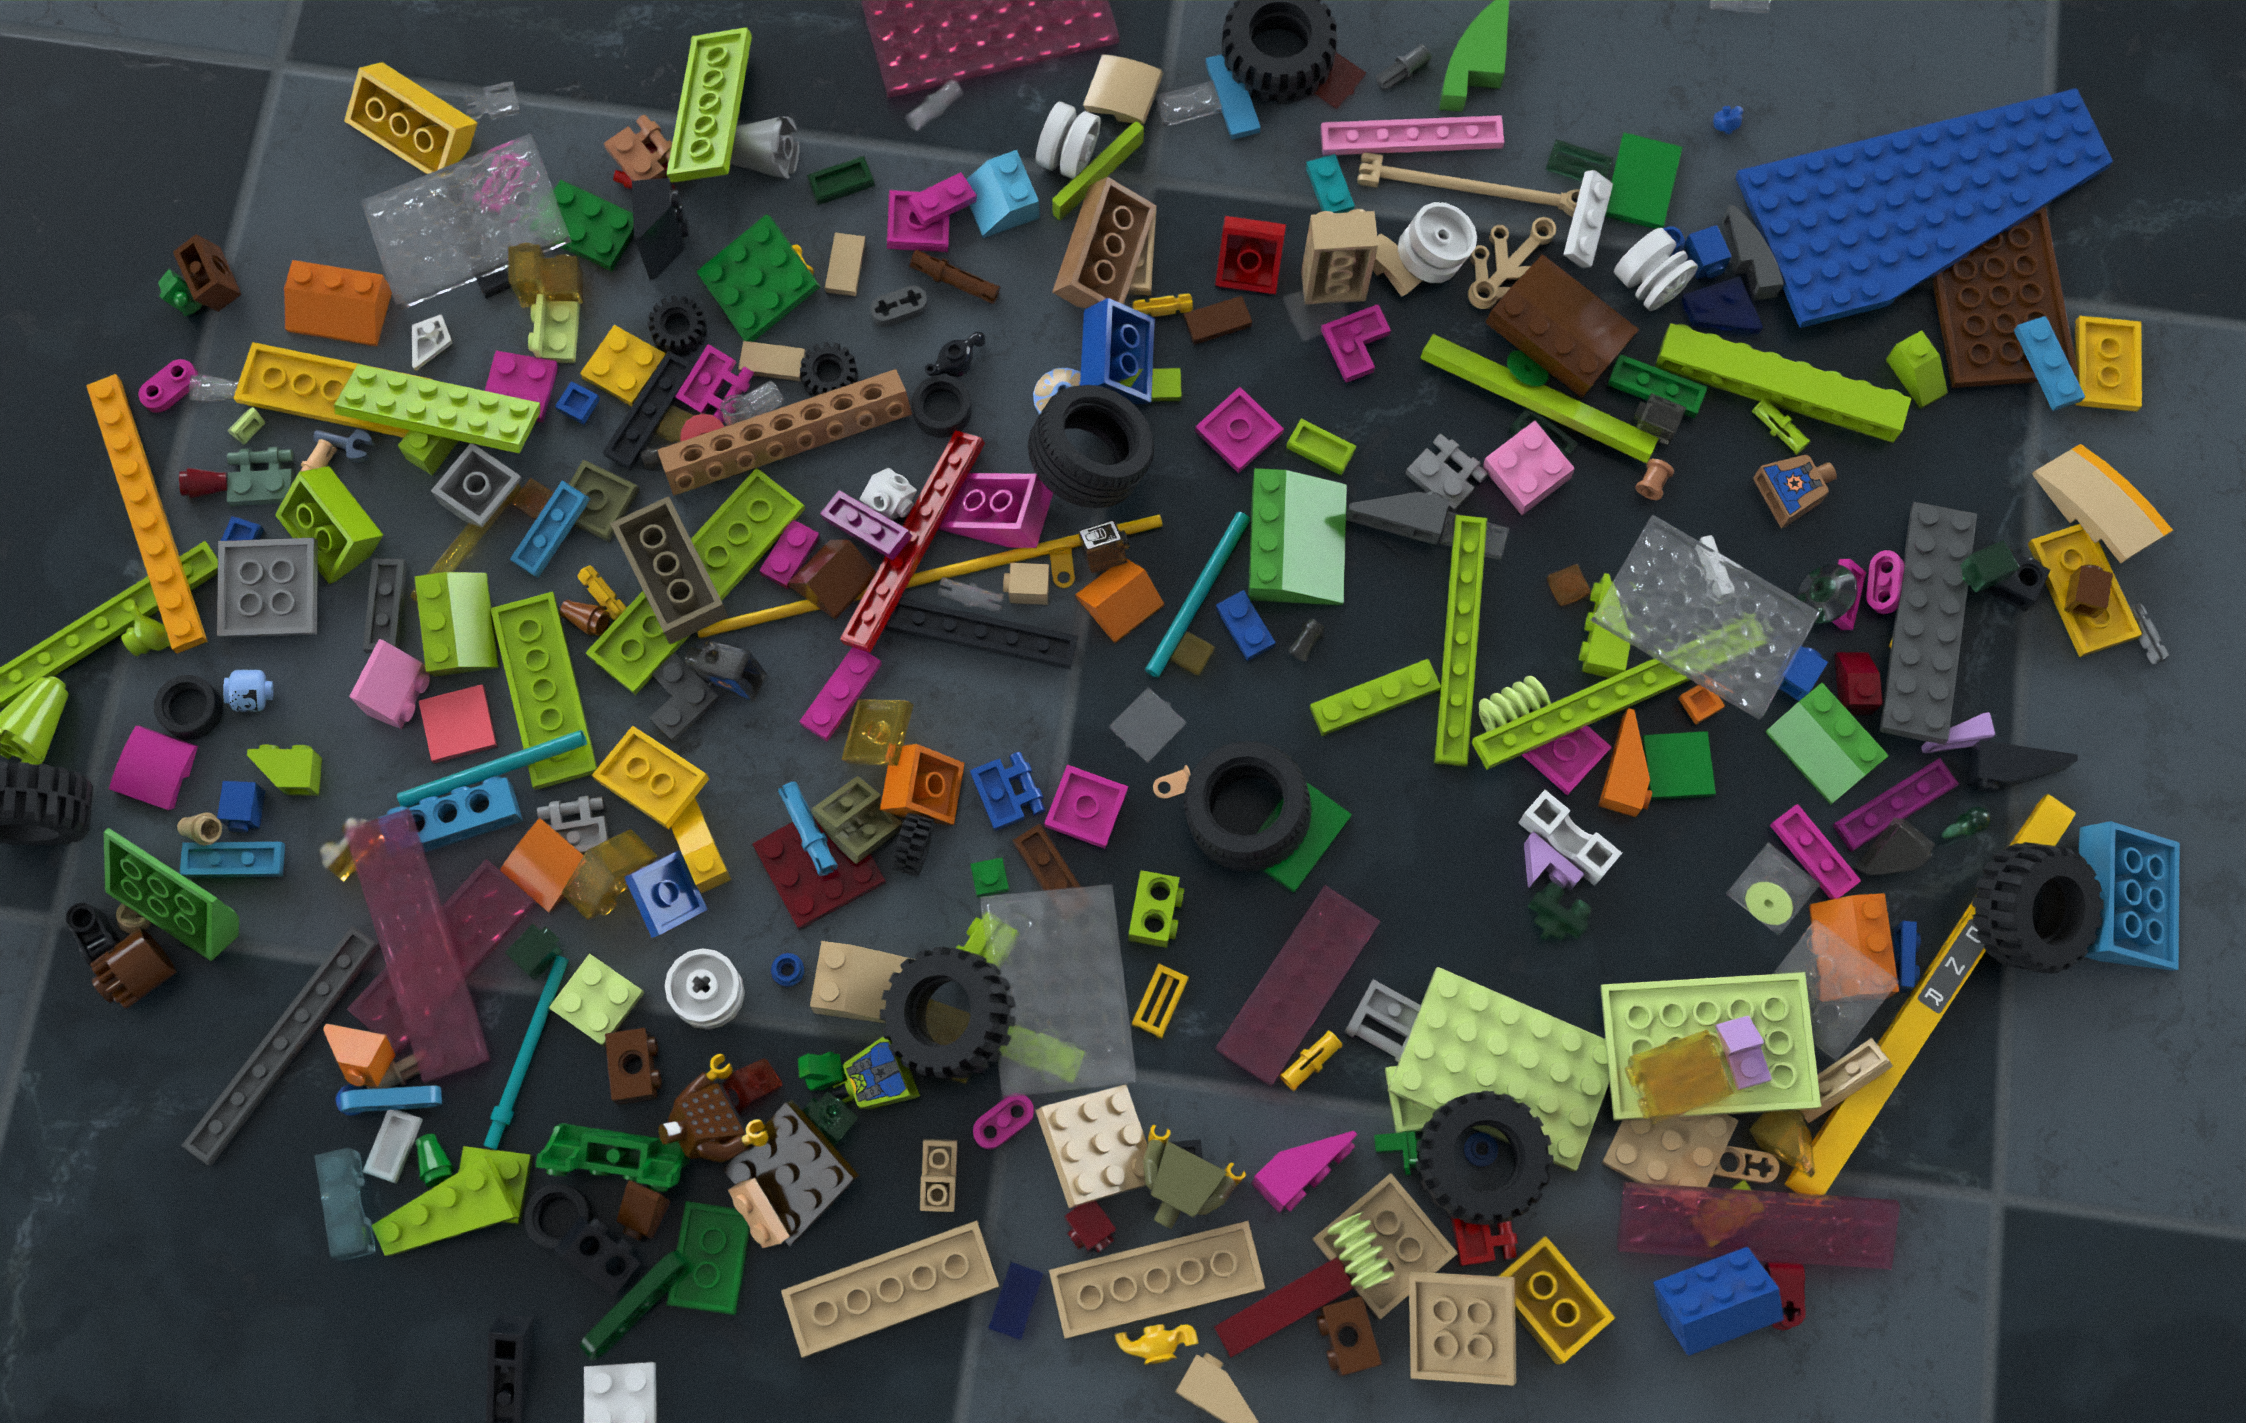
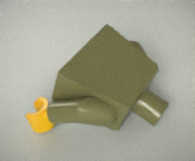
M1152 1125L1148 1135V1145L1143 1159L1145 1184L1151 1190L1150 1195L1163 1201L1154 1221L1172 1229L1181 1211L1195 1217L1196 1214L1207 1215L1225 1204L1235 1187L1246 1176V1172L1243 1171L1239 1177L1234 1176L1231 1172V1167L1234 1165L1233 1162L1223 1170L1169 1142V1129H1167L1165 1136H1157L1154 1132L1156 1125Z

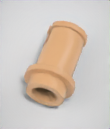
M319 439L308 460L302 461L300 472L326 467L337 452V448L332 447L333 445L328 441Z

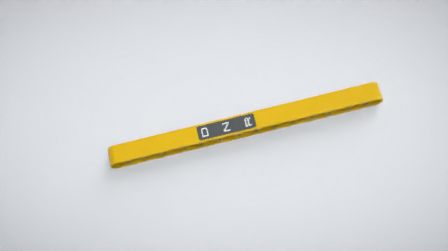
M2047 793L2035 806L2010 845L2028 842L2055 846L2073 820L2076 812ZM1972 902L1877 1043L1893 1067L1835 1106L1787 1178L1785 1185L1812 1205H1816L1824 1196L1985 953V944L1980 942L1976 934L1979 929L1973 924L1972 915L1975 914V907L1972 906Z

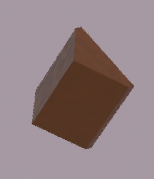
M829 540L788 582V586L836 620L870 585L876 571L850 540Z

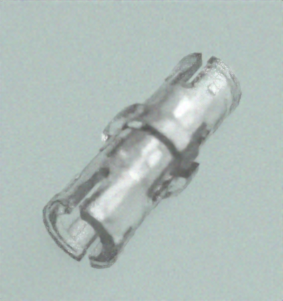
M950 79L933 95L929 93L920 106L906 115L909 125L915 131H919L935 116L940 117L948 105L963 95V91L959 90L961 87L958 83Z
M947 577L941 579L940 585L950 587L952 591L939 588L938 597L963 602L965 607L972 608L973 605L997 614L1000 613L1002 606L991 603L990 600L1003 603L1004 594L978 588V584L972 582L970 585L947 579Z

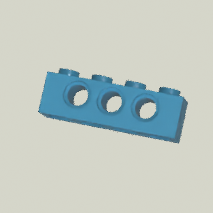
M499 776L488 778L483 781V785L473 788L468 786L456 788L451 791V795L438 798L433 796L424 798L419 801V805L410 808L401 806L387 811V815L378 817L387 853L395 861L523 822L512 783L507 777L502 778ZM483 800L489 801V806L485 811L475 812L479 802ZM451 810H457L456 818L449 823H444L445 814ZM419 820H425L424 828L420 832L412 833L413 825Z

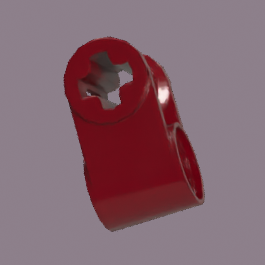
M1766 1262L1764 1269L1779 1288L1782 1308H1785L1787 1312H1791L1792 1315L1789 1319H1787L1786 1315H1783L1784 1320L1771 1324V1326L1776 1330H1789L1800 1325L1806 1315L1804 1266L1801 1263Z

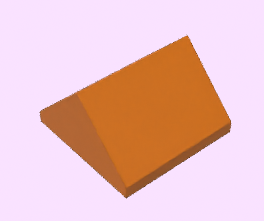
M1125 557L1075 594L1078 601L1114 643L1118 642L1164 606L1163 600L1145 569Z

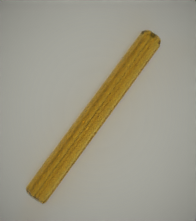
M519 483L483 527L468 523L426 575L454 572L520 492L521 486ZM415 587V589L411 592L410 597L414 602L418 604Z

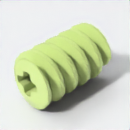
M1527 676L1523 683L1517 681L1512 685V688H1503L1501 694L1493 693L1490 696V700L1486 698L1480 700L1479 716L1484 728L1488 732L1509 721L1518 719L1520 715L1529 714L1530 710L1534 712L1540 709L1542 704L1547 706L1551 702L1543 685L1535 677Z
M1361 1212L1332 1225L1328 1229V1234H1340V1237L1333 1245L1335 1248H1346L1339 1258L1340 1260L1352 1261L1345 1268V1272L1357 1273L1358 1275L1351 1281V1285L1363 1286L1362 1290L1393 1277L1395 1274L1394 1271H1382V1268L1389 1260L1388 1258H1376L1383 1247L1382 1245L1371 1246L1370 1243L1377 1237V1234L1365 1233L1364 1230L1371 1224V1221L1359 1220L1358 1217L1363 1213Z

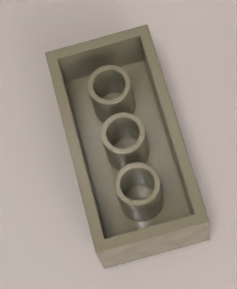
M669 496L610 523L669 644L728 617L725 607Z

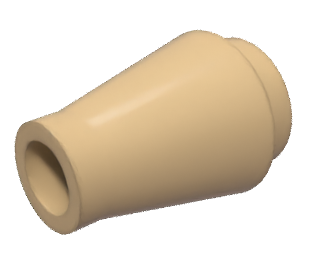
M208 812L192 817H184L177 825L180 835L188 837L200 845H210L218 840L222 834L220 820L214 814Z

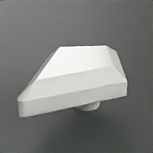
M442 314L412 325V367L416 371L453 344Z

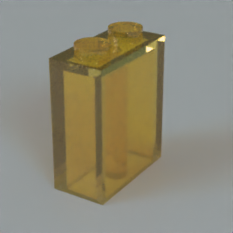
M1708 1029L1630 1056L1627 1061L1629 1066L1625 1067V1073L1632 1087L1637 1085L1641 1095V1099L1637 1100L1641 1114L1644 1119L1650 1118L1652 1125L1724 1101L1734 1094Z

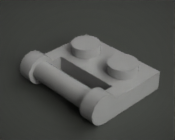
M1373 979L1344 1033L1351 1037L1356 1035L1393 1055L1396 1057L1395 1061L1399 1062L1421 1005ZM1366 1015L1406 1037L1403 1045L1363 1025L1361 1022Z

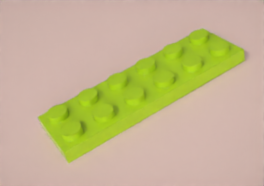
M748 27L692 36L666 174L670 178L671 183L727 175L729 173L752 39Z
M357 364L334 404L335 414L519 454L541 412L539 402Z
M554 592L490 608L523 749L579 730L584 732L587 740V745L528 765L532 787L538 790L592 775L598 767Z

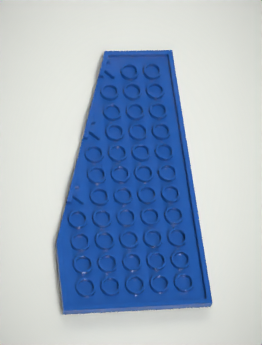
M2076 88L1738 170L1735 178L1755 225L1771 249L1778 264L1784 283L1782 288L1798 326L1802 328L1887 307L1902 294L1926 279L1937 276L1969 256L1971 251L2003 231H2009L2077 185L2081 186L2110 167L2113 160Z

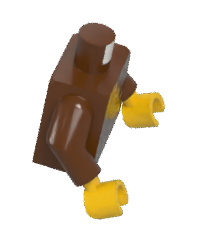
M717 1054L711 1059V1070L708 1073L703 1071L686 1086L674 1101V1107L668 1118V1123L659 1126V1137L662 1143L666 1145L679 1142L685 1156L690 1159L703 1158L723 1163L749 1149L748 1145L751 1143L754 1146L760 1147L768 1141L766 1131L755 1135L764 1129L763 1122L756 1119L749 1122L745 1128L721 1082L714 1083L716 1078L726 1079L732 1073L731 1064L726 1065L723 1069H717V1066L725 1060L723 1054Z

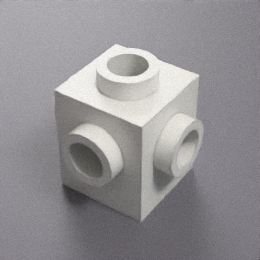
M887 468L872 475L859 500L871 509L894 520L898 517L903 518L910 512L914 505L912 499L917 489L910 485L904 476L896 474L893 470Z

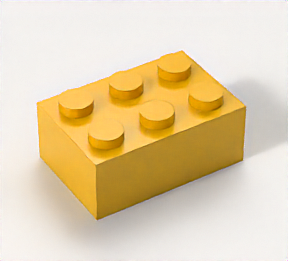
M1546 1236L1539 1239L1496 1276L1515 1277V1316L1556 1365L1565 1363L1615 1319V1316Z

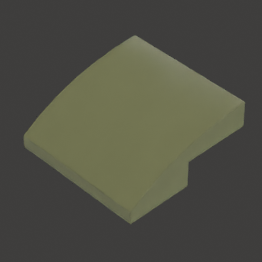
M856 776L812 808L811 812L829 838L855 864L899 833L903 824L893 814L880 810L881 794L859 776Z

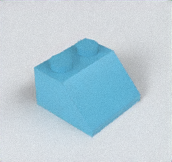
M1017 150L987 160L966 179L977 195L976 202L969 206L983 238L1040 218L1039 200Z

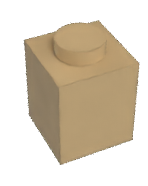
M1010 563V573H1004L1003 592H1009L1010 603L1048 605L1049 564Z

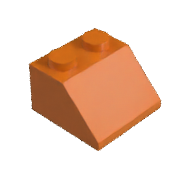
M918 744L891 747L880 810L904 819L908 813L934 819V823L954 825L965 763Z

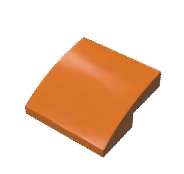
M539 818L511 852L500 871L550 913L572 888L570 885L591 861L544 820Z

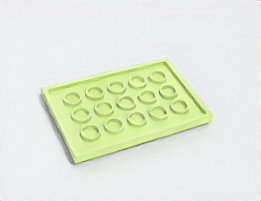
M1437 967L1387 1091L1434 1112L1439 1107L1448 1103V1101L1472 1092L1494 1091L1495 1094L1501 1095L1505 1093L1514 1097L1515 1102H1523L1530 1107L1529 1113L1533 1117L1538 1116L1544 1124L1541 1129L1544 1135L1549 1134L1552 1145L1547 1146L1549 1155H1553V1163L1570 1171H1577L1610 1082L1606 1039ZM1485 1125L1471 1127L1510 1144L1506 1136L1494 1127Z
M1805 972L1601 985L1613 1121L1821 1108ZM1749 1015L1764 1041L1761 1049L1772 1080L1737 1091L1715 1025Z

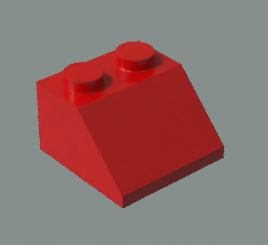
M1225 216L1215 286L1276 294L1286 224Z

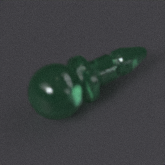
M1972 807L1966 813L1961 814L1956 823L1948 826L1942 833V837L1956 838L1962 834L1973 835L1976 832L1985 831L1991 823L1990 813L1983 807Z

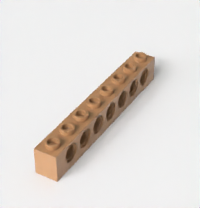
M894 369L678 442L657 451L674 496L912 415L904 385L897 370Z

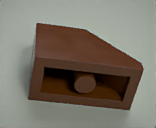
M629 1180L616 1222L625 1226L622 1233L639 1241H641L643 1235L653 1239L671 1201L661 1194Z

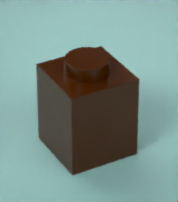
M2081 565L2070 576L2064 611L2096 619L2108 607L2113 573L2103 571L2101 567L2096 565Z

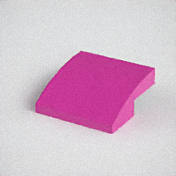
M139 725L135 726L120 755L109 789L166 810L174 809L182 780L190 776L198 746Z

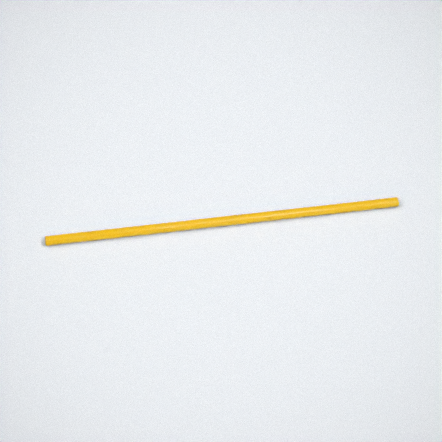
M1160 514L1115 525L1120 537L1163 526ZM1112 526L1103 528L1104 531L1102 529L1096 530L1100 540L1092 539L1095 540L1092 542L1109 540L1114 538L1113 536L1117 538ZM1080 533L1038 543L1037 548L1013 549L914 573L906 588L1050 554L1052 547L1059 545H1068L1071 548L1084 546L1085 542ZM1060 548V549H1056L1055 551H1063V550H1066V549H1065V548ZM868 587L854 601L861 600ZM806 599L724 619L697 632L699 638L819 610L820 608Z

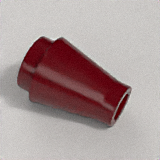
M190 467L186 471H179L181 496H189L192 499L227 491V472H214Z

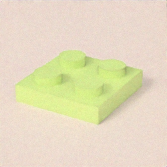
M589 953L549 1008L605 1047V1034L618 1030L645 992Z

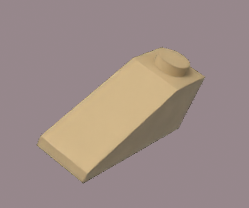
M1205 1353L1203 1358L1196 1355L1175 1393L1224 1423H1259L1228 1373L1221 1369L1224 1363L1208 1353Z

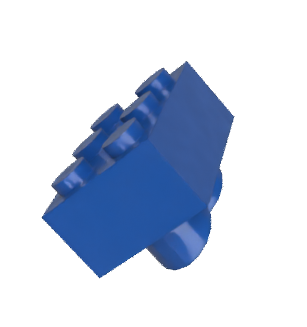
M1748 1246L1653 1282L1659 1314L1688 1356L1784 1320L1779 1288Z

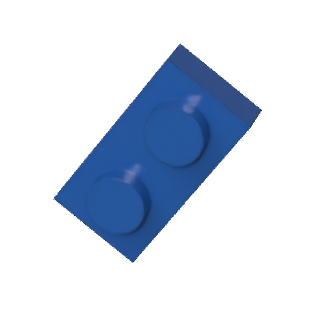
M1244 590L1216 604L1217 612L1247 661L1275 647L1276 642Z
M1902 921L1894 927L1893 952L1899 987L1898 993L1908 992L1919 981L1920 968L1919 965H1915L1916 952L1920 949L1921 935L1919 932H1916L1917 922Z

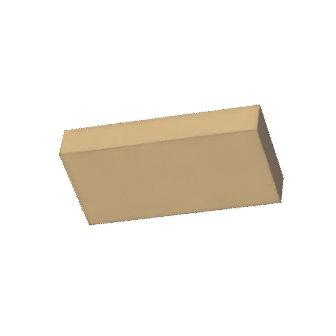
M835 233L825 284L826 293L856 296L866 245L865 236Z
M743 341L738 371L740 373L745 366L754 372V376L801 381V360L805 358L806 352L803 348Z

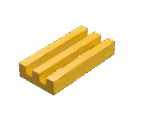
M1158 964L1131 1025L1162 1039L1189 977ZM1163 973L1168 977L1146 1023L1141 1019ZM1173 980H1179L1180 982L1159 1028L1153 1026Z

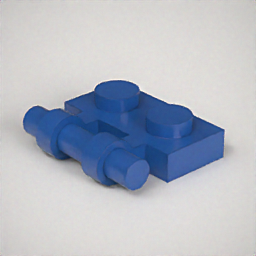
M1016 752L1009 756L1013 767L1004 769L999 758L970 770V775L994 832L1025 820L1021 809L1023 806L1030 805L1034 815H1039L1046 811L1042 802L1044 796L1041 789L1036 788L1031 777L1032 768L1029 762H1025L1021 752ZM1014 779H1019L1024 793L1017 796L1010 783Z

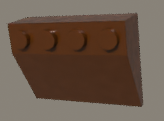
M1543 254L1501 298L1485 322L1582 399L1639 331L1637 327Z

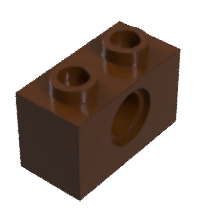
M196 234L173 251L195 301L219 312L242 295L220 246Z
M646 1028L606 1033L605 1041L611 1100L617 1105L658 1099L657 1090L662 1089L660 1070H654L653 1057L658 1056L656 1036H651V1033ZM634 1058L642 1059L641 1070L635 1074H629L627 1072L628 1063Z
M1362 1296L1323 1306L1319 1309L1321 1315L1316 1317L1321 1337H1328L1331 1350L1326 1351V1356L1331 1371L1337 1370L1338 1376L1341 1377L1382 1365ZM1342 1328H1350L1354 1331L1356 1342L1352 1347H1345L1339 1342L1338 1333Z

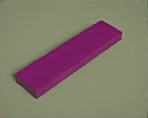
M1941 758L1840 819L1832 826L1848 849L1853 852L1954 789L1959 783Z

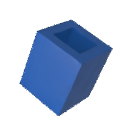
M1717 225L1689 234L1683 248L1688 255L1687 259L1693 260L1698 265L1695 273L1696 279L1706 276L1714 278L1721 275L1732 257Z
M1800 645L1790 657L1774 686L1800 701L1810 693L1828 662L1822 659L1821 654L1816 650L1804 648Z
M223 781L217 818L227 826L229 831L245 833L248 832V828L260 829L265 790L256 782Z

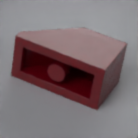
M1836 652L1834 655L1839 702L1851 715H1872L1882 705L1880 673L1868 652Z

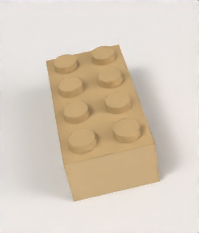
M1354 209L1348 213L1322 211L1316 215H1311L1301 270L1305 305L1366 301L1378 249L1374 211Z

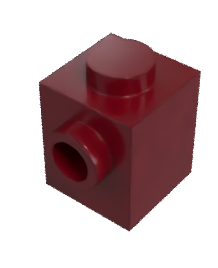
M1097 1201L1079 1205L1064 1216L1072 1229L1067 1234L1078 1249L1084 1246L1089 1253L1095 1248L1099 1253L1115 1241L1112 1235L1116 1233V1228Z

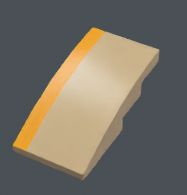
M2082 444L2077 445L2032 473L2068 522L2072 523L2077 520L2094 543L2103 540L2120 564L2173 531L2157 510L2128 480Z

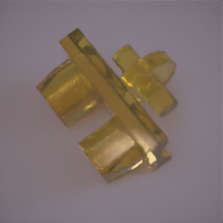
M353 817L349 818L342 826V832L347 836L338 845L333 841L327 842L319 850L320 855L324 859L321 863L343 882L352 872L355 873L363 863L369 869L375 865L368 858L377 849L376 846L384 839L383 835L364 819L359 821Z

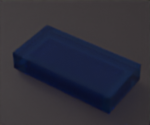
M1013 1262L1010 1263L988 1329L1019 1340L1022 1339L1043 1277L1042 1272Z

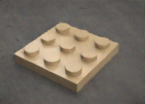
M1126 1084L1042 1106L1036 1110L1069 1208L1146 1186L1143 1159L1147 1149V1142Z
M1727 1114L1622 1120L1601 1164L1694 1212L1739 1120Z
M1392 1173L1312 1239L1331 1261L1340 1256L1346 1248L1334 1247L1333 1243L1340 1237V1234L1329 1235L1328 1229L1332 1225L1361 1212L1363 1213L1358 1217L1359 1220L1371 1221V1224L1364 1231L1365 1233L1377 1234V1237L1370 1243L1371 1246L1382 1245L1383 1247L1376 1258H1388L1389 1262L1382 1268V1271H1394L1395 1275L1367 1289L1362 1290L1363 1286H1356L1353 1290L1358 1296L1363 1297L1364 1303L1378 1320L1383 1318L1409 1295V1274L1411 1272L1435 1273L1458 1254ZM1342 1260L1345 1268L1352 1262L1351 1260ZM1349 1273L1352 1280L1358 1275L1357 1273Z
M1411 1272L1409 1274L1411 1379L1514 1386L1516 1383L1515 1277Z

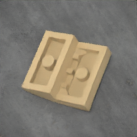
M1102 55L1083 106L1087 112L1113 114L1118 122L1133 123L1137 121L1139 124H1145L1163 72L1161 69L1135 60Z

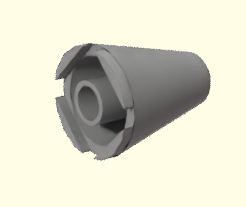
M780 116L736 126L730 164L782 179L790 178L788 174L795 173L799 159V142H793L792 132H797L793 119L789 116Z

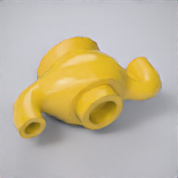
M1164 1324L1144 1328L1145 1335L1136 1341L1129 1340L1126 1332L1115 1334L1116 1342L1120 1349L1127 1354L1146 1359L1144 1365L1176 1359L1177 1357L1173 1353L1180 1343H1185V1347L1199 1344L1195 1329L1187 1324L1180 1325L1174 1330H1165Z

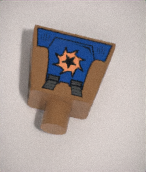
M1801 455L1765 464L1758 469L1753 479L1782 529L1819 505L1829 493L1826 483L1835 480L1837 475L1831 463L1827 462L1816 467L1810 456Z

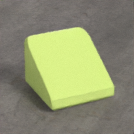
M252 407L231 426L228 432L244 445L265 424V421L256 409Z

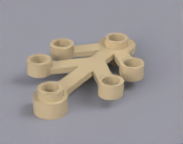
M1547 217L1536 219L1532 224L1530 237L1509 259L1507 249L1508 229L1503 225H1496L1492 228L1489 239L1495 248L1497 271L1490 279L1488 278L1486 263L1489 258V250L1482 245L1476 246L1470 254V261L1475 265L1476 281L1471 284L1468 291V298L1472 305L1480 309H1488L1493 307L1497 300H1501L1511 287L1500 286L1506 280H1518L1531 267L1520 265L1539 245L1548 244L1553 240L1556 233V225L1551 219ZM1543 231L1547 236H1540L1537 232ZM1502 233L1504 238H1496L1494 234ZM1482 253L1485 258L1478 259L1474 254ZM1484 292L1488 295V298H1482L1478 293Z

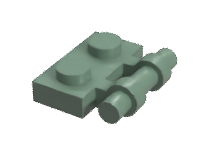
M269 447L266 451H252L251 448L240 449L239 452L228 453V464L240 465V472H228L227 503L230 506L281 504L295 480V473L292 469H282V462L294 461L293 450ZM269 463V470L254 471V464Z

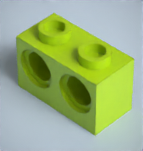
M1140 871L1128 941L1167 948L1168 940H1175L1179 920L1172 919L1174 907L1181 908L1185 889L1178 887L1180 877ZM1157 887H1162L1169 892V897L1163 901H1158L1152 897L1151 891ZM1150 919H1158L1164 927L1161 931L1152 933L1146 929L1145 923Z

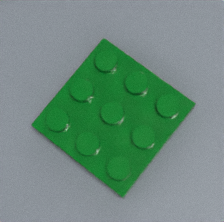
M768 214L764 215L696 271L743 340L747 342H754L821 287L773 218Z

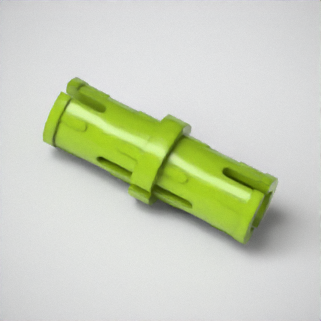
M1767 398L1760 401L1752 410V413L1771 429L1770 433L1774 437L1778 436L1796 455L1811 442L1791 423L1792 419L1778 411Z

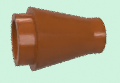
M567 599L560 608V617L567 619L589 636L602 635L610 622V614L605 611L603 606L579 603Z

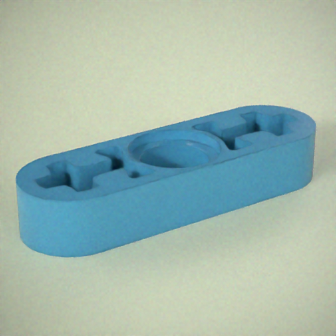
M440 1086L351 1090L340 1094L342 1112L420 1109L442 1105Z

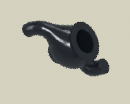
M976 331L966 340L957 339L947 342L941 348L936 363H930L925 366L926 374L929 376L947 374L953 377H960L966 374L971 367L973 346L982 347L986 342L984 333Z

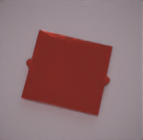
M1335 52L1332 70L1329 71V77L1324 84L1319 83L1318 90L1314 94L1337 109L1349 94H1354V88L1364 78L1366 72Z

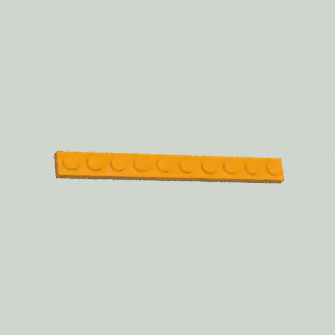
M117 374L88 384L86 387L172 650L178 654L208 642L121 379Z

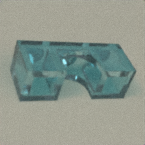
M348 1147L315 1155L331 1258L343 1261L376 1253L371 1219L366 1217L360 1200V1187L365 1186L360 1153Z

